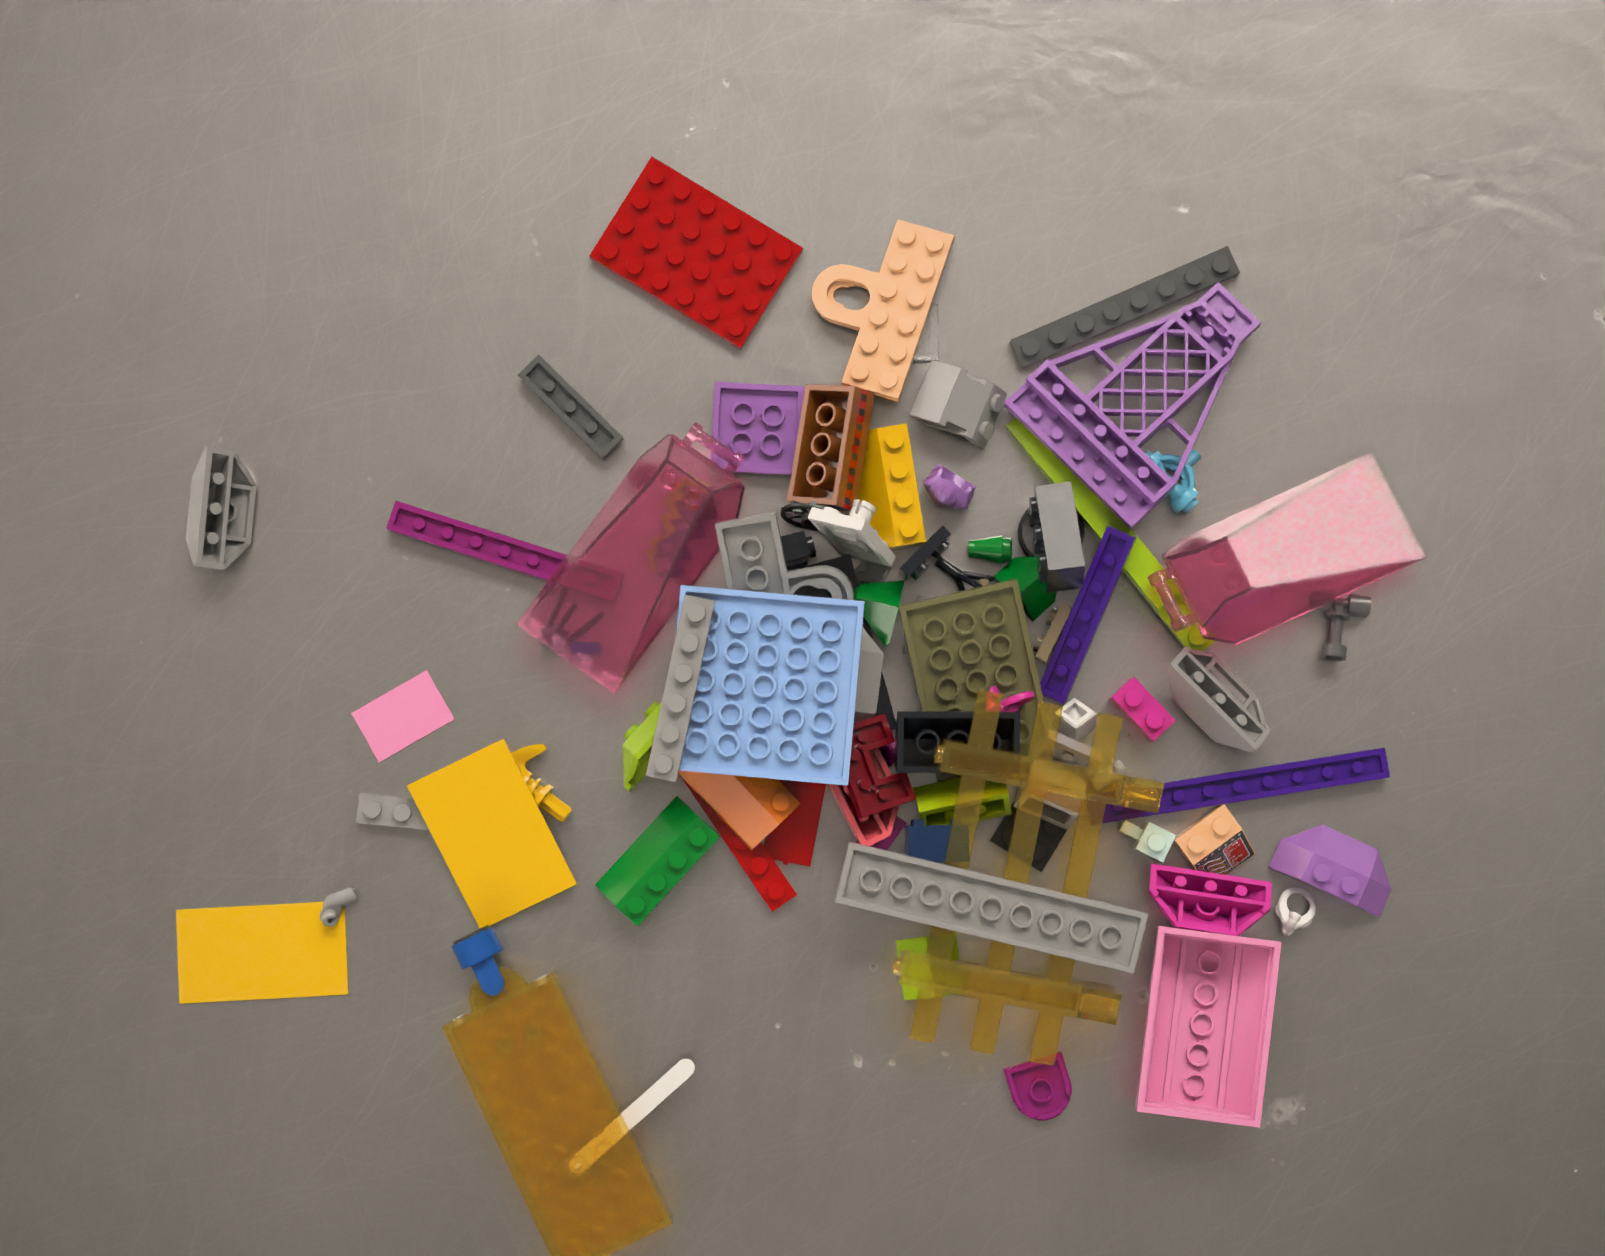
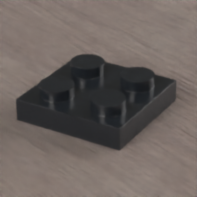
M942 525L900 567L898 574L906 582L911 577L916 581L928 569L929 564L927 561L932 556L937 560L949 548L950 543L948 540L951 533Z
M1013 801L1011 804L1012 814L1003 817L989 841L1042 872L1067 830L1013 807Z

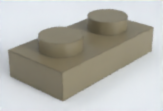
M1061 603L1059 609L1052 608L1046 624L1050 625L1045 636L1039 635L1033 647V651L1037 652L1035 660L1045 665L1047 664L1072 607Z

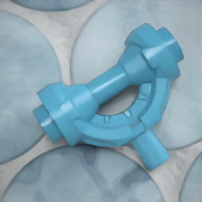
M1194 449L1191 451L1180 475L1181 485L1176 484L1174 491L1169 494L1171 507L1177 514L1181 510L1187 514L1199 502L1195 498L1199 492L1195 489V471L1192 466L1201 459V455ZM1149 450L1145 453L1168 476L1169 474L1165 469L1175 472L1182 458L1180 455L1161 454L1158 450L1154 454Z

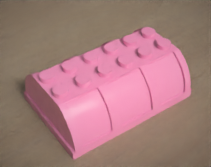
M1157 926L1135 1106L1137 1112L1260 1128L1282 942Z

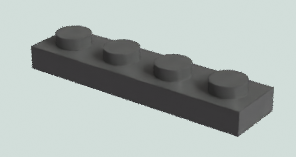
M539 354L518 374V377L602 460L624 439Z

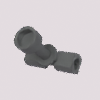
M1311 589L1309 591L1307 609L1326 612V618L1331 619L1329 643L1323 644L1322 647L1323 659L1329 661L1346 660L1347 647L1341 645L1343 621L1349 620L1350 615L1367 618L1371 610V597L1350 594L1347 598L1333 596V591Z

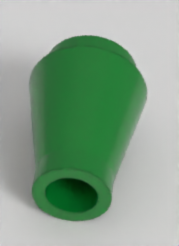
M999 535L969 540L968 556L969 558H977L999 564H1004V561L1011 562L1012 538Z

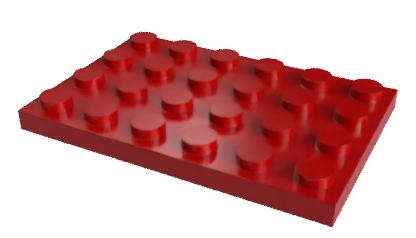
M651 156L589 257L742 350L803 252V247Z

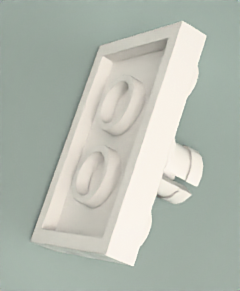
M854 499L849 516L841 514L838 510L831 507H824V509L811 508L808 519L838 554H850L852 558L892 567L896 556L889 549L888 543L879 537L878 531L870 526V521L876 511L874 505L866 501L861 503L859 499Z

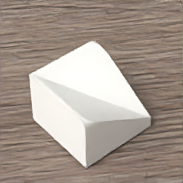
M1073 698L1054 712L1053 728L1059 733L1079 741L1095 728L1097 713L1076 698Z

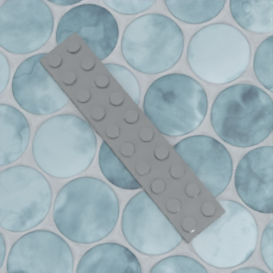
M850 841L848 842L834 900L835 903L1133 974L1148 918L1147 912Z

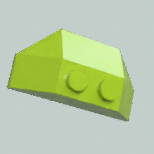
M656 701L645 711L644 715L647 717L640 726L635 723L623 736L626 739L623 744L624 787L629 792L646 776L661 703L659 704Z

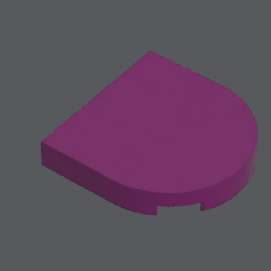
M1061 1051L1003 1069L1012 1100L1017 1109L1025 1116L1039 1121L1050 1120L1059 1116L1067 1107L1072 1094V1085Z

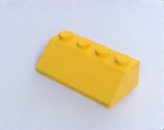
M907 423L869 430L858 497L861 503L866 501L876 507L875 514L870 521V526L878 531L879 537L888 543L891 551L922 546L926 542Z

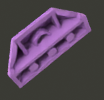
M1319 825L1281 839L1268 866L1270 869L1377 917H1380L1392 890L1378 849L1325 825Z

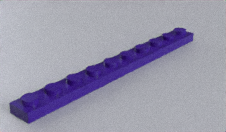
M1385 748L1091 794L1086 795L1090 824L1096 825L1389 778L1390 773Z

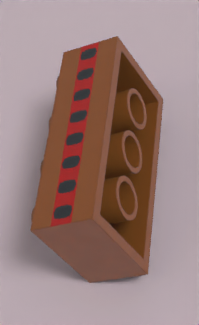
M805 385L787 502L790 503L792 500H795L799 503L811 504L813 500L816 501L817 505L825 507L835 506L838 507V511H851L854 499L859 497L875 394L857 386Z

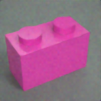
M1134 676L1109 698L1115 707L1149 742L1155 741L1176 721Z

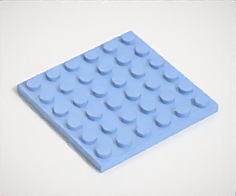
M681 585L677 628L685 594L716 602L680 770L848 786L865 601Z

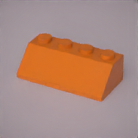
M679 770L681 777L751 850L801 804L778 779Z

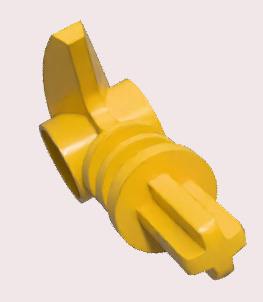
M545 744L529 745L511 753L538 807L542 808L559 822L565 821L572 811L571 807L551 793L553 786L547 784L545 787L541 786L542 780L538 778L534 781L532 779L533 773L526 769V763L530 759L547 750Z

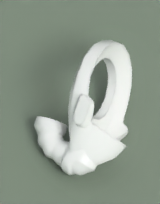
M1293 887L1285 890L1280 896L1278 904L1275 905V914L1280 918L1281 932L1284 936H1290L1293 931L1299 928L1305 929L1312 923L1317 905L1312 894L1306 889ZM1293 894L1304 896L1309 902V911L1302 916L1296 912H1290L1286 904L1289 896Z

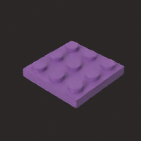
M715 382L710 472L791 476L805 386Z

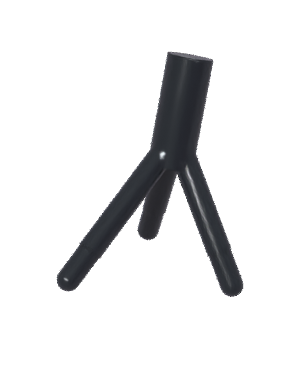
M940 556L935 563L937 568L955 580L959 591L966 590L962 581L977 588L983 585L973 579H988L990 582L994 580L993 576L962 571L943 556Z

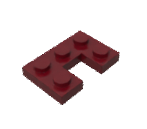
M885 714L854 723L847 789L859 819L916 800L907 773H897L879 779L870 756V751L895 742Z

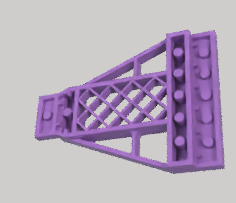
M1218 282L1197 302L1182 307L1176 313L1051 361L1047 359L1026 378V383L1004 402V407L1112 513L1132 530L1174 491L1239 345L1260 327L1261 322ZM1155 332L1120 365H1116L1103 352L1114 346ZM1167 336L1182 337L1184 339V350L1167 349ZM1163 340V349H1153ZM1188 343H1189L1195 350H1188ZM1094 355L1111 373L1091 392L1085 395L1058 368ZM1163 356V369H1145V357ZM1167 356L1184 357V370L1167 369ZM1188 357H1203L1205 359V370H1188ZM1141 360V369H1131ZM1124 376H1141V389H1124ZM1145 376H1163V390L1145 389ZM1167 377H1184V390H1167ZM1188 377H1202L1188 390ZM1120 379V389H1109ZM1208 385H1212L1213 390L1193 434L1190 436L1173 420V417ZM1103 395L1120 396V409H1102ZM1124 396H1141V409H1124ZM1145 396L1163 397V410L1145 409ZM1167 397H1180L1167 409ZM1099 399V405L1097 407L1094 404V402ZM1107 416H1120V428ZM1124 416H1141V430L1124 429ZM1145 416L1159 417L1145 430ZM1163 427L1170 428L1187 445L1172 478L1140 449ZM1128 436H1136L1137 438L1132 441Z

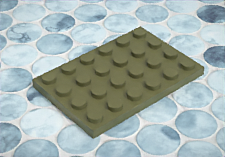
M1017 579L899 605V613L921 711L985 712V698L992 686H996L1000 693V697L994 700L995 704L1018 693L1032 691L1035 694V699L1020 706L1017 711L1020 712V763L1031 761L1035 745L1050 727ZM977 773L935 774L937 781L941 782Z

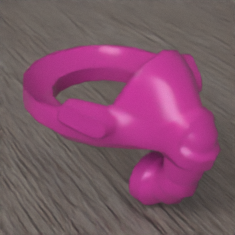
M992 686L985 698V712H1017L1020 706L1035 699V694L1032 691H1025L995 704L994 700L1000 697V693L996 686Z

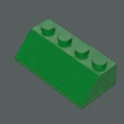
M676 796L595 885L636 926H639L721 836Z

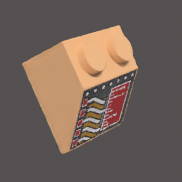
M1224 804L1218 805L1178 834L1173 841L1174 846L1192 870L1228 875L1256 854L1243 829Z

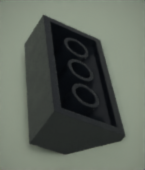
M897 711L894 768L897 773H1019L1020 712Z

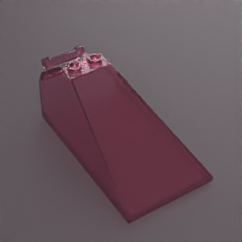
M697 422L693 424L683 440L674 434L665 436L638 458L516 625L609 691L616 694L679 607L681 585L694 586L719 552L720 548L715 523L739 518L745 487L733 475L742 464L745 456L740 452L734 453L703 431V427ZM695 440L729 464L725 470L691 446Z
M1370 452L1182 538L1161 555L1167 569L1148 576V580L1152 587L1155 586L1172 620L1170 625L1174 632L1196 624L1203 639L1230 643L1235 646L1425 559L1426 556ZM1174 579L1190 614L1182 615L1166 581Z

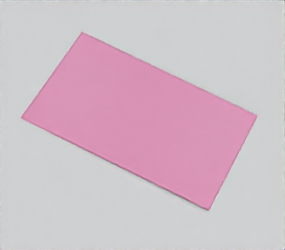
M427 670L351 713L378 762L383 761L454 720Z

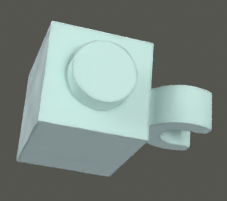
M1123 820L1118 830L1136 840L1132 847L1133 850L1159 863H1163L1176 837L1175 834L1151 822H1145L1141 829Z

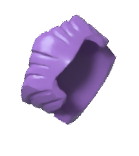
M939 463L932 469L926 480L922 481L933 502L938 507L967 510L976 486Z

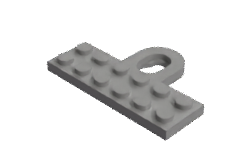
M776 512L715 523L728 589L794 595L799 587L811 585L817 589H827L834 599H854L850 580L837 568L820 565L787 571Z

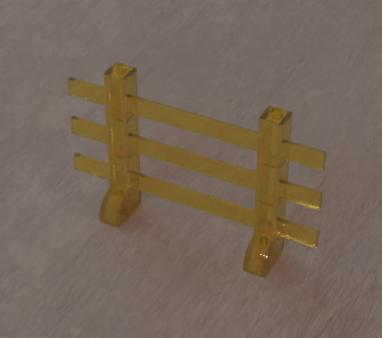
M978 689L968 743L943 739V744L937 745L934 763L939 764V771L961 775L944 864L969 869L986 780L1021 787L1003 878L1028 884L1046 792L1081 798L1063 893L1087 898L1106 803L1158 813L1164 783L1153 777L1113 772L1123 717L1098 713L1088 767L1053 760L1063 706L1038 701L1028 755L994 749L993 743L1003 694ZM931 926L926 954L902 949L901 957L896 956L894 960L892 974L897 975L896 980L898 984L919 988L910 1039L934 1043L944 993L979 999L969 1049L994 1054L1004 1004L1039 1010L1029 1061L1054 1066L1064 1015L1113 1025L1117 1023L1122 994L1110 984L1071 981L1074 959L1050 954L1046 976L1011 970L1015 945L994 940L990 942L986 965L952 959L951 955L956 931Z

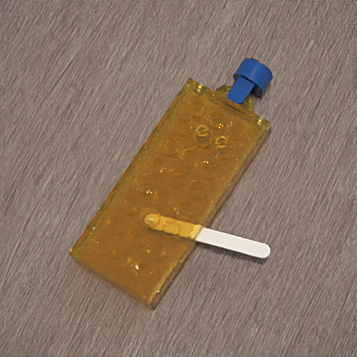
M486 925L453 941L454 945L451 947L461 968L465 969L471 966L477 978L471 986L469 994L472 1010L446 1022L442 1028L550 1255L607 1256L673 1224L674 1217L636 1140L632 1128L694 1073V1062L688 1058L681 1059L623 1111L556 970L528 983L523 975L513 968L497 966L492 955L502 951L503 947L493 926L489 927V925Z

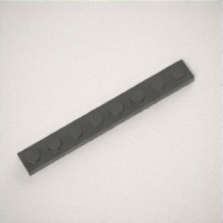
M1226 246L1010 340V344L1021 369L1210 288L1218 282L1221 283L1239 275L1240 271L1229 247Z

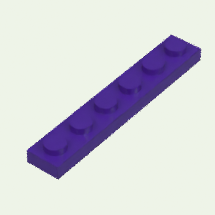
M1107 526L1083 581V588L1080 589L1040 682L1042 695L1062 704L1067 702L1137 539L1136 537Z

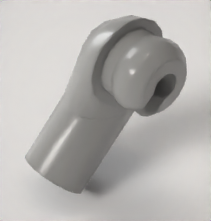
M353 887L326 897L320 912V919L325 926H335L338 923L343 906L358 901Z

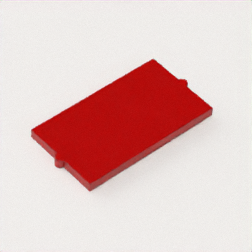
M779 780L801 804L765 837L764 846L773 860L783 861L784 865L793 863L810 867L826 784Z

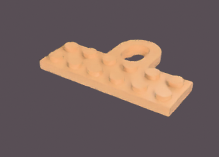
M897 220L879 273L851 265L839 264L825 269L816 278L812 288V300L818 314L830 323L859 331L841 382L842 385L857 386L875 394V396L896 402L900 401L955 240L954 235ZM862 287L870 293V301L863 309L849 310L834 300V293L840 288Z

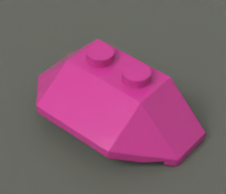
M1151 863L1149 894L1174 928L1240 936L1270 911L1272 882Z

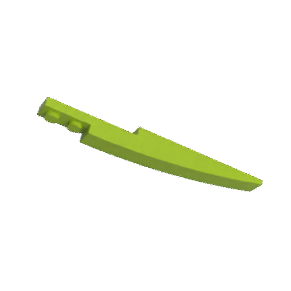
M1014 418L1005 425L1051 484L1071 481L1076 511L1081 516L1084 526L1099 544L1107 526L1137 538L1123 572L1181 645L1203 652L1217 641V637L1181 594L1182 590L1135 532L1130 530L1017 418Z

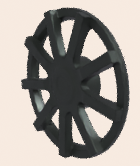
M792 500L789 505L781 506L780 514L786 522L796 527L818 531L808 519L812 507L824 509L825 506L817 505L816 501L813 500L811 504ZM801 518V523L796 522L792 519Z

